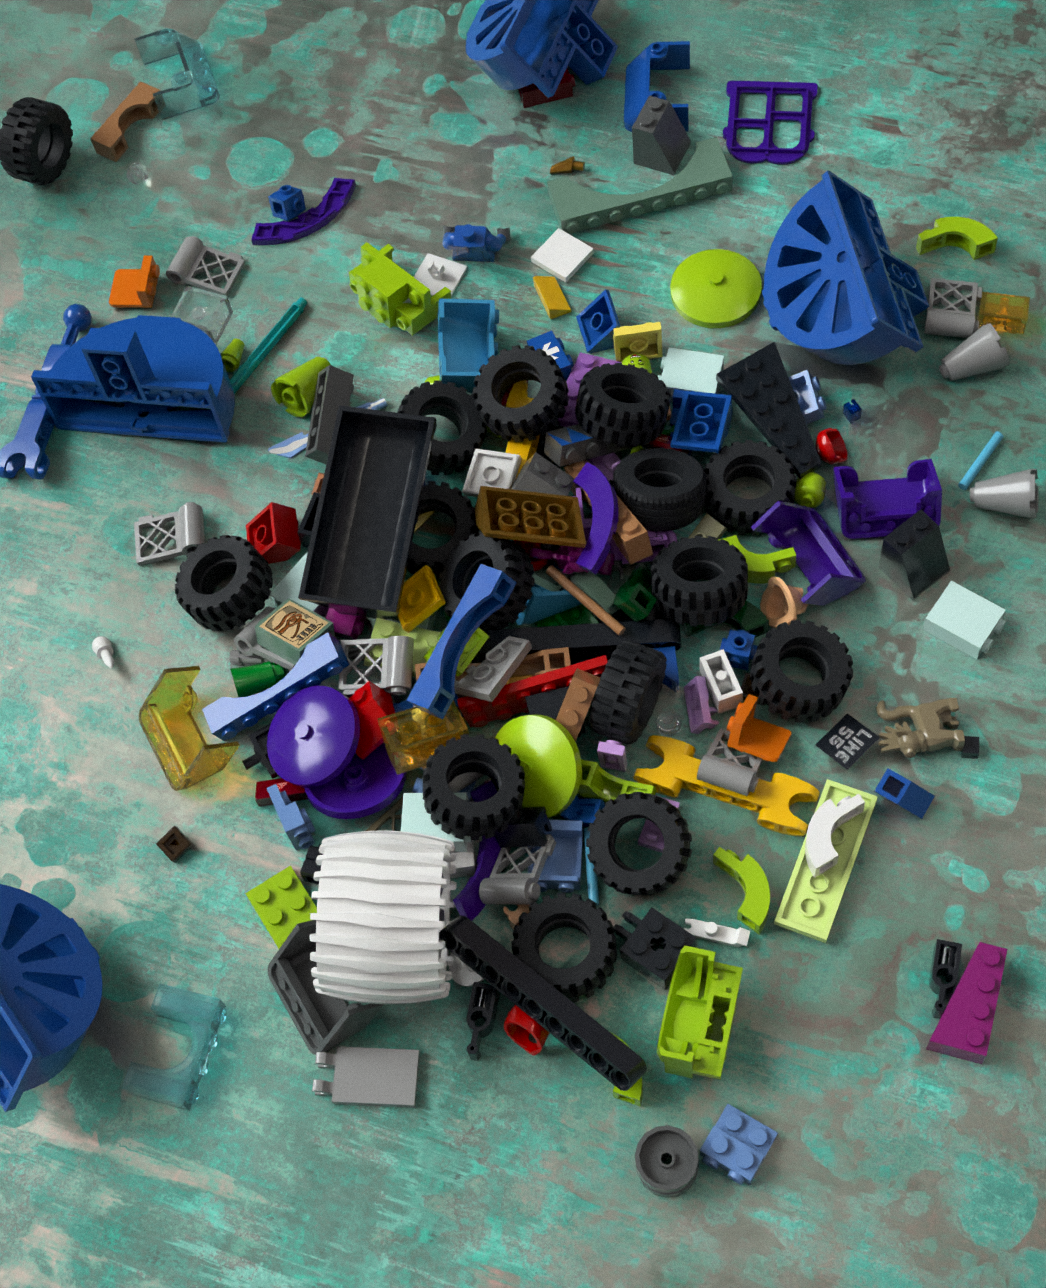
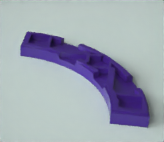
M334 178L331 187L322 198L323 201L317 207H312L298 215V218L289 222L256 223L251 239L252 244L277 245L288 243L318 231L331 222L344 209L356 187L355 180Z
M586 462L573 482L578 487L584 489L590 499L593 513L592 526L586 546L575 563L596 575L610 551L611 546L609 544L612 535L617 530L619 508L615 490L608 478L597 467Z
M491 779L483 782L472 790L470 794L474 802H480L494 796L497 790ZM485 835L482 836V841H479L476 872L473 877H470L463 890L453 899L460 916H465L471 921L486 906L480 899L479 887L483 879L490 877L501 850L495 836L488 839L485 838Z

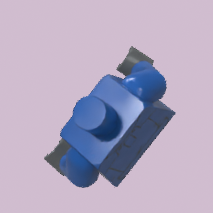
M466 224L454 227L444 225L443 247L446 250L453 249V261L494 262L495 252L499 251L506 241L511 240L510 227L504 229L497 228V236L491 234L485 226Z

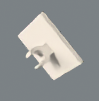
M428 253L414 278L430 289L431 296L444 287L451 290L452 296L468 266Z

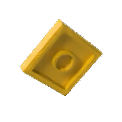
M427 565L411 576L403 585L400 611L397 616L403 630L408 633L446 603L432 569Z

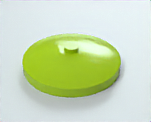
M723 249L705 250L689 256L676 268L670 284L671 300L676 311L690 323L705 328H725L744 321L757 308L762 293V280L755 265L741 254Z
M544 715L520 716L506 723L499 730L495 738L499 740L501 746L507 744L511 748V755L517 754L521 760L520 766L524 768L525 772L522 807L545 806L548 818L560 814L573 802L580 788L582 762L575 740L562 724ZM494 782V785H495L496 790H497V792H498L499 788H498L497 784Z

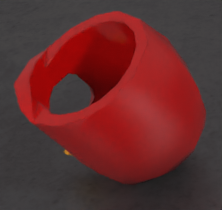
M516 1005L507 1014L504 1022V1030L507 1035L527 1053L533 1056L540 1053L549 1032ZM530 1033L533 1035L537 1043H532L528 1039Z

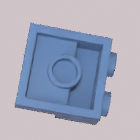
M808 370L788 377L806 425L824 418L823 410H826L827 406L822 396L819 397L817 392L821 390L818 378L816 376L813 377Z
M276 784L268 787L267 791L295 850L309 848L310 845L315 843L311 834L315 832V828L305 808L299 809L296 802H291L286 791L280 792Z
M727 1104L701 1147L700 1156L703 1157L702 1161L709 1167L716 1170L720 1167L729 1172L727 1176L740 1185L745 1182L750 1185L778 1133Z

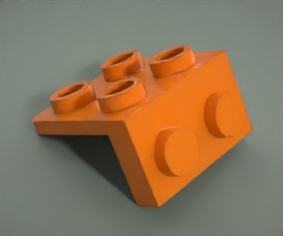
M144 255L141 269H118L115 271L109 297L111 307L152 308L154 296L156 295L157 281L160 276L159 265H156L153 256Z
M748 694L744 703L739 702L735 717L731 716L729 719L727 731H730L727 746L759 757L765 761L777 762L791 737V731L754 718L758 697Z

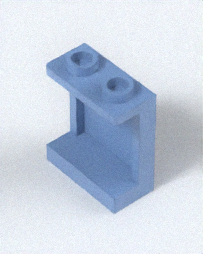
M549 820L552 831L546 832L544 827L543 831L546 835H552L556 845L552 856L547 857L538 880L540 892H545L547 889H558V891L563 893L580 890L584 836L583 822ZM535 846L530 852L533 854L542 846ZM534 863L528 866V873H532Z

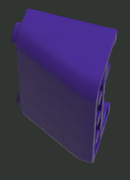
M932 459L912 462L907 468V478L858 481L857 471L853 467H833L840 527L845 537L858 539L887 536L919 510L924 511L940 526L942 488Z

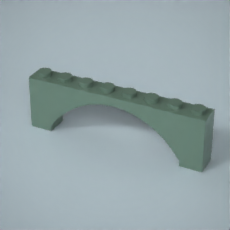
M717 137L696 142L694 155L679 174L665 184L645 192L626 195L600 193L571 181L569 176L549 180L547 185L549 198L559 227L569 234L732 191L733 176Z

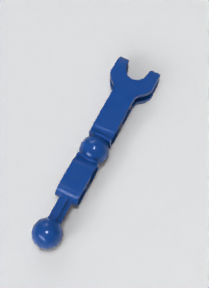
M73 304L64 311L63 321L67 328L61 344H52L50 346L41 371H49L57 359L76 342L79 332L86 330L90 326L92 316L89 309L84 305ZM35 388L36 395H32V400L27 405L14 440L0 450L1 478L15 477L18 470L24 465L26 472L32 479L41 480L47 473L50 460L45 454V449L53 430L54 422L37 388Z

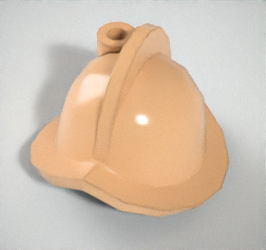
M771 577L769 579L768 586L762 595L760 603L761 611L769 620V626L777 628L779 624L784 622L790 625L791 621L797 619V615L806 611L808 605L801 601L803 588L786 585L780 577Z

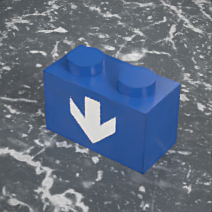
M552 330L527 340V345L533 346L535 351L540 348L547 355H551L554 358L566 381L574 364L569 354L565 355L562 340L556 338Z

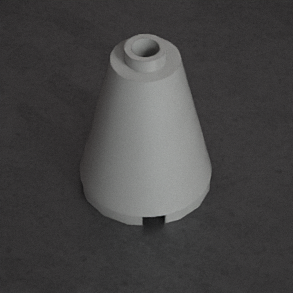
M990 323L983 325L941 359L942 365L939 366V370L944 379L949 378L950 381L1002 369L1010 364L1006 348L1001 347L999 342L1001 338Z
M1028 469L975 482V487H970V502H975V507L1027 518H1037L1039 487L1035 483V479H1038L1037 469Z

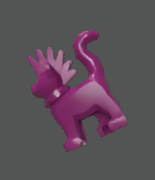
M562 545L554 551L531 548L528 552L533 558L554 561L559 569H564L563 573L565 574L589 572L575 563L584 549L581 547ZM608 553L604 563L597 572L598 574L611 575L612 565H614V554Z

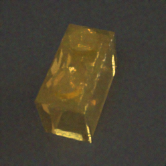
M982 292L977 319L979 320V328L990 323L996 331L1024 334L1028 319L1030 297Z

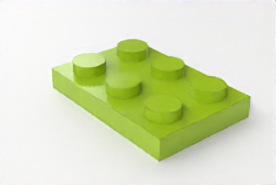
M291 865L245 893L278 949H280L297 924L311 921L310 913H317V907Z

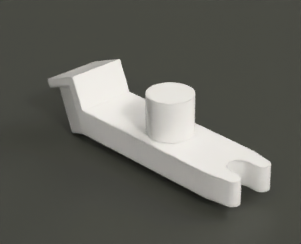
M685 919V923L690 925L691 928L683 929L696 938L734 947L747 946L750 931L741 927L734 929L717 925L714 922Z

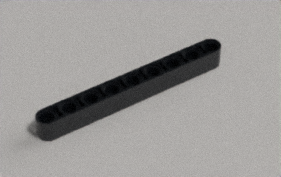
M670 619L619 622L626 628L620 636L605 623L482 630L489 638L470 663H482L486 660V654L508 636L529 640L532 649L527 655L546 649L568 647L570 658L610 656L621 642L627 640L652 649L675 646L676 651L682 647L680 624L675 619L672 621Z
M462 915L458 916L439 932L440 940L445 941V948L615 1087L627 1091L646 1073V1064L638 1054L469 918Z

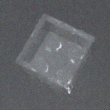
M186 286L171 317L181 318L182 321L199 328L217 345L233 314V310L226 295Z

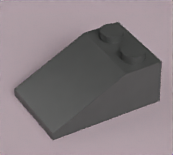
M535 452L523 465L511 489L568 496L574 484V478Z

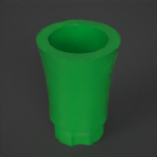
M270 661L246 667L230 668L238 697H248L261 693L285 677L283 667Z

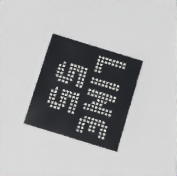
M847 713L815 746L848 770L880 737Z

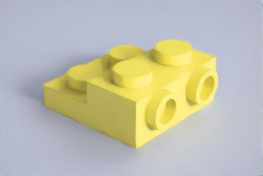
M648 322L641 325L622 326L613 329L616 361L622 362L624 358L634 353L645 355L648 359L662 357V329L660 322Z

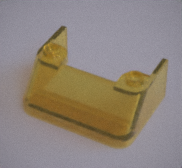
M199 666L164 669L139 710L140 725L171 788L175 791L188 789L224 770L240 746L238 741L207 745L191 713L197 704L198 698L191 685L201 670Z

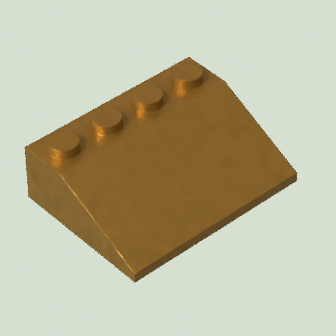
M480 486L475 506L476 525L485 537L585 548L586 540L578 497Z

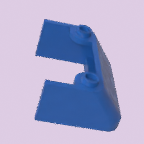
M690 41L651 43L627 65L624 101V127L626 130L632 132V126L649 96L667 100L664 93L649 91L650 70L690 69ZM671 104L685 131L689 132L688 104Z

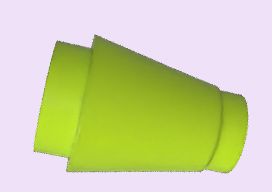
M233 339L220 354L227 372H233L239 368L245 346L244 342L240 339Z

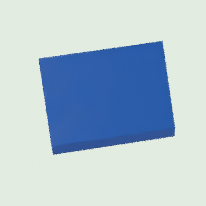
M605 289L576 316L587 353L590 354L614 348L613 329L621 327L610 292Z

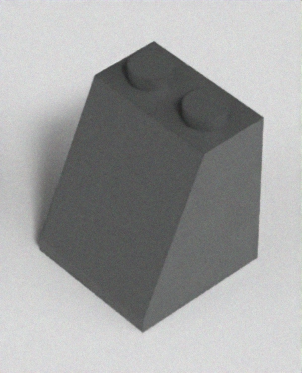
M649 96L632 126L634 164L675 175L691 144V140L670 101Z

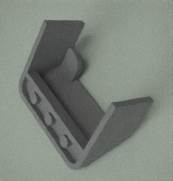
M311 920L295 926L270 961L268 976L309 1051L316 1055V1052H327L366 1028L384 1004L370 1003L362 1005L356 1002L347 1006L343 999L333 998L316 992L313 985V980L316 977L312 976L311 969L317 967V962L310 960V953L316 952V942L310 941V934L316 933V920Z

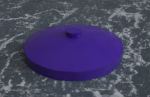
M327 686L307 687L289 697L276 712L267 737L268 757L275 772L284 780L300 787H317L336 778L352 760L359 742L360 720L354 704L347 696Z
M387 739L364 759H361L355 752L348 766L330 782L317 787L304 788L312 806L322 814L337 819L362 818L382 810L396 799L405 785L407 767L400 749Z

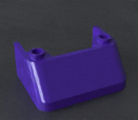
M777 501L751 526L753 531L767 533L769 536L768 540L773 547L777 549L794 548L796 563L811 583L807 587L808 593L801 599L805 604L825 606L858 589L866 582L865 576L824 518L813 508Z

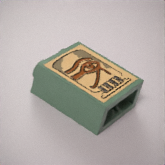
M289 598L281 605H278L274 611L260 620L255 626L257 643L294 665L301 658L309 643L327 632L335 637L333 622Z

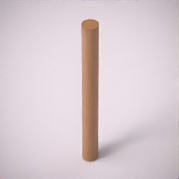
M553 565L548 567L546 573L616 634L620 636L624 633L626 628Z

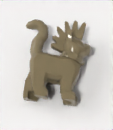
M957 698L939 699L917 706H898L892 711L886 709L885 701H879L876 711L881 719L884 721H896L903 717H909L913 720L916 731L912 732L906 722H903V726L895 723V729L885 726L887 733H879V737L885 739L880 740L878 743L879 746H885L881 749V753L900 750L906 758H913L918 752H931L945 747H953L955 751H962L965 744L963 730L943 729V726L947 725L951 729H957L959 726L956 717L951 716V711L956 712L959 710Z

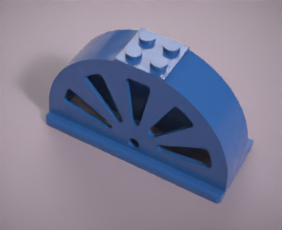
M485 0L466 34L467 55L499 88L503 90H516L534 83L547 98L554 96L567 66L586 85L604 78L618 46L591 17L599 0Z
M828 170L821 175L823 180L811 188L790 210L772 242L765 266L764 289L762 290L763 304L768 310L770 317L769 323L775 331H779L791 342L826 361L836 364L854 365L873 361L885 356L901 345L904 348L907 347L917 352L924 347L913 317L930 307L918 272L915 268L891 254L873 200Z
M138 315L136 318L121 320L101 328H90L88 334L71 345L57 359L49 371L34 370L31 376L55 426L60 430L212 442H227L230 435L229 427L234 415L235 395L220 352L206 333L194 325L182 321L181 318ZM81 399L122 402L125 406L118 408ZM178 406L211 409L172 412L169 411L171 408ZM149 412L146 417H139L141 413Z
M0 884V1105L5 1112L16 1108L23 1092L46 1083L60 1073L73 1059L100 1006L102 975L99 965L100 956L97 950L91 945L84 931L73 918H69L55 906L31 893Z

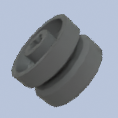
M670 1125L658 1126L646 1132L637 1144L635 1152L637 1175L646 1189L655 1195L665 1198L679 1196L689 1190L696 1180L699 1169L698 1151L691 1136L677 1127ZM668 1157L672 1159V1162L667 1165L661 1161H666Z

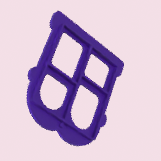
M728 81L726 93L730 97L728 126L723 129V138L726 139L729 153L735 159L751 164L761 163L766 160L773 164H790L800 160L807 153L810 142L815 137V133L811 129L812 100L817 97L818 85L807 82ZM742 93H763L767 95L765 119L738 117L740 95ZM776 95H802V111H775ZM775 121H799L801 123L800 141L796 147L778 148L773 143V126ZM739 128H761L764 130L763 142L757 147H742L737 142V130Z

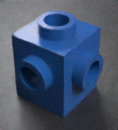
M291 185L281 186L278 191L268 196L274 217L289 221L306 210L302 190Z
M730 630L728 638L722 639L720 650L724 649L731 667L748 671L750 661L753 660L758 646L754 645L755 635L744 630Z

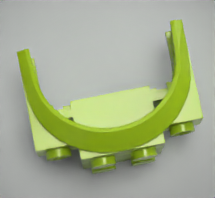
M368 242L360 247L362 263L349 272V285L351 290L358 294L360 307L364 311H368L378 322L384 323L389 328L398 327L406 330L412 336L438 317L439 298L451 299V290L447 287H444L431 297L429 288L393 262L392 252L394 248L389 244L379 251ZM407 299H410V301H411L412 303H403V302H405Z
M684 946L680 951L666 1001L657 1044V1054L664 1063L665 1073L693 1079L694 1074L721 1080L737 1008V997L743 968L715 962L716 952L690 946Z

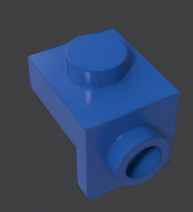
M576 796L569 807L561 812V816L565 820L582 821L583 827H589L590 823H594L596 819L594 816L596 812L605 807V802L602 799H583Z

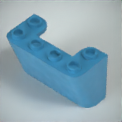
M439 298V375L442 384L452 382L455 383V387L461 388L462 386L467 389V392L473 393V388L476 387L474 385L475 377L477 375L480 376L479 369L483 364H488V358L492 355H498V342H494V337H497L499 310L495 309V300Z

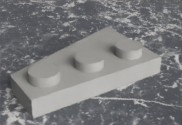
M508 636L486 654V660L477 667L472 665L466 670L467 675L459 682L455 680V693L492 702L532 649L530 641Z

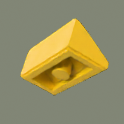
M533 277L534 287L550 320L571 312L555 277Z

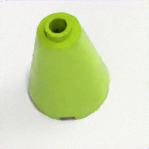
M315 357L276 378L271 384V392L275 401L279 405L283 403L287 407L285 410L287 413L295 417L305 416L309 413L314 403L318 373L331 365L330 362L325 358Z

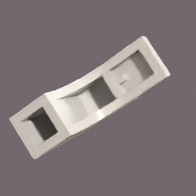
M860 794L852 798L850 796L843 798L838 802L837 807L829 799L817 809L811 818L806 836L805 855L808 867L814 878L837 865L839 855L832 845L831 835L840 825L863 812L865 801Z

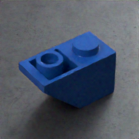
M887 768L874 791L921 819L935 797L930 792Z

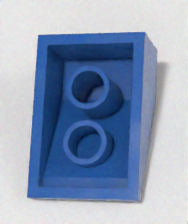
M684 391L670 444L671 448L719 453L729 432L733 415L732 395Z

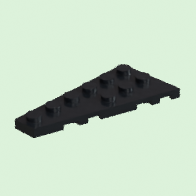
M775 342L716 374L717 382L728 395H732L734 402L767 441L779 449V454L785 453L789 458V463L793 464L795 474L800 479L820 468V458Z

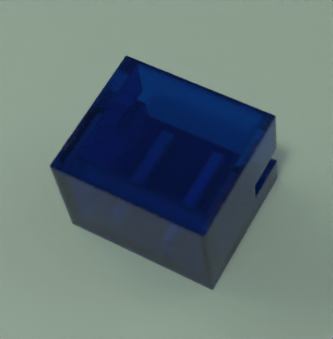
M854 399L851 400L852 405L850 402H847L843 408V415L850 424L861 419L862 413L861 407Z

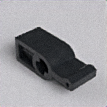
M937 939L934 946L929 986L937 994L936 1003L932 1010L933 1018L940 1019L946 1009L945 995L953 991L958 979L962 944ZM938 976H944L945 981L949 983H941V978H939Z
M477 982L473 983L466 1022L472 1033L471 1043L467 1046V1052L473 1061H478L481 1057L479 1051L481 1039L487 1037L494 1028L500 992L492 985ZM479 1018H484L485 1024L477 1027L475 1021Z

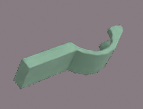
M549 564L534 572L535 574H532L535 584L549 591H562L564 589L546 573L548 567L551 566ZM559 570L609 614L611 613L608 609L610 607L617 610L620 609L614 604V593L594 574L575 572L570 575Z

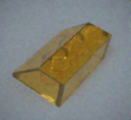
M454 700L443 720L423 712L417 707L377 719L389 759L397 775L426 766L428 758L434 755V750L439 745L445 747L447 740L453 737L459 740L461 735L469 734L468 728Z

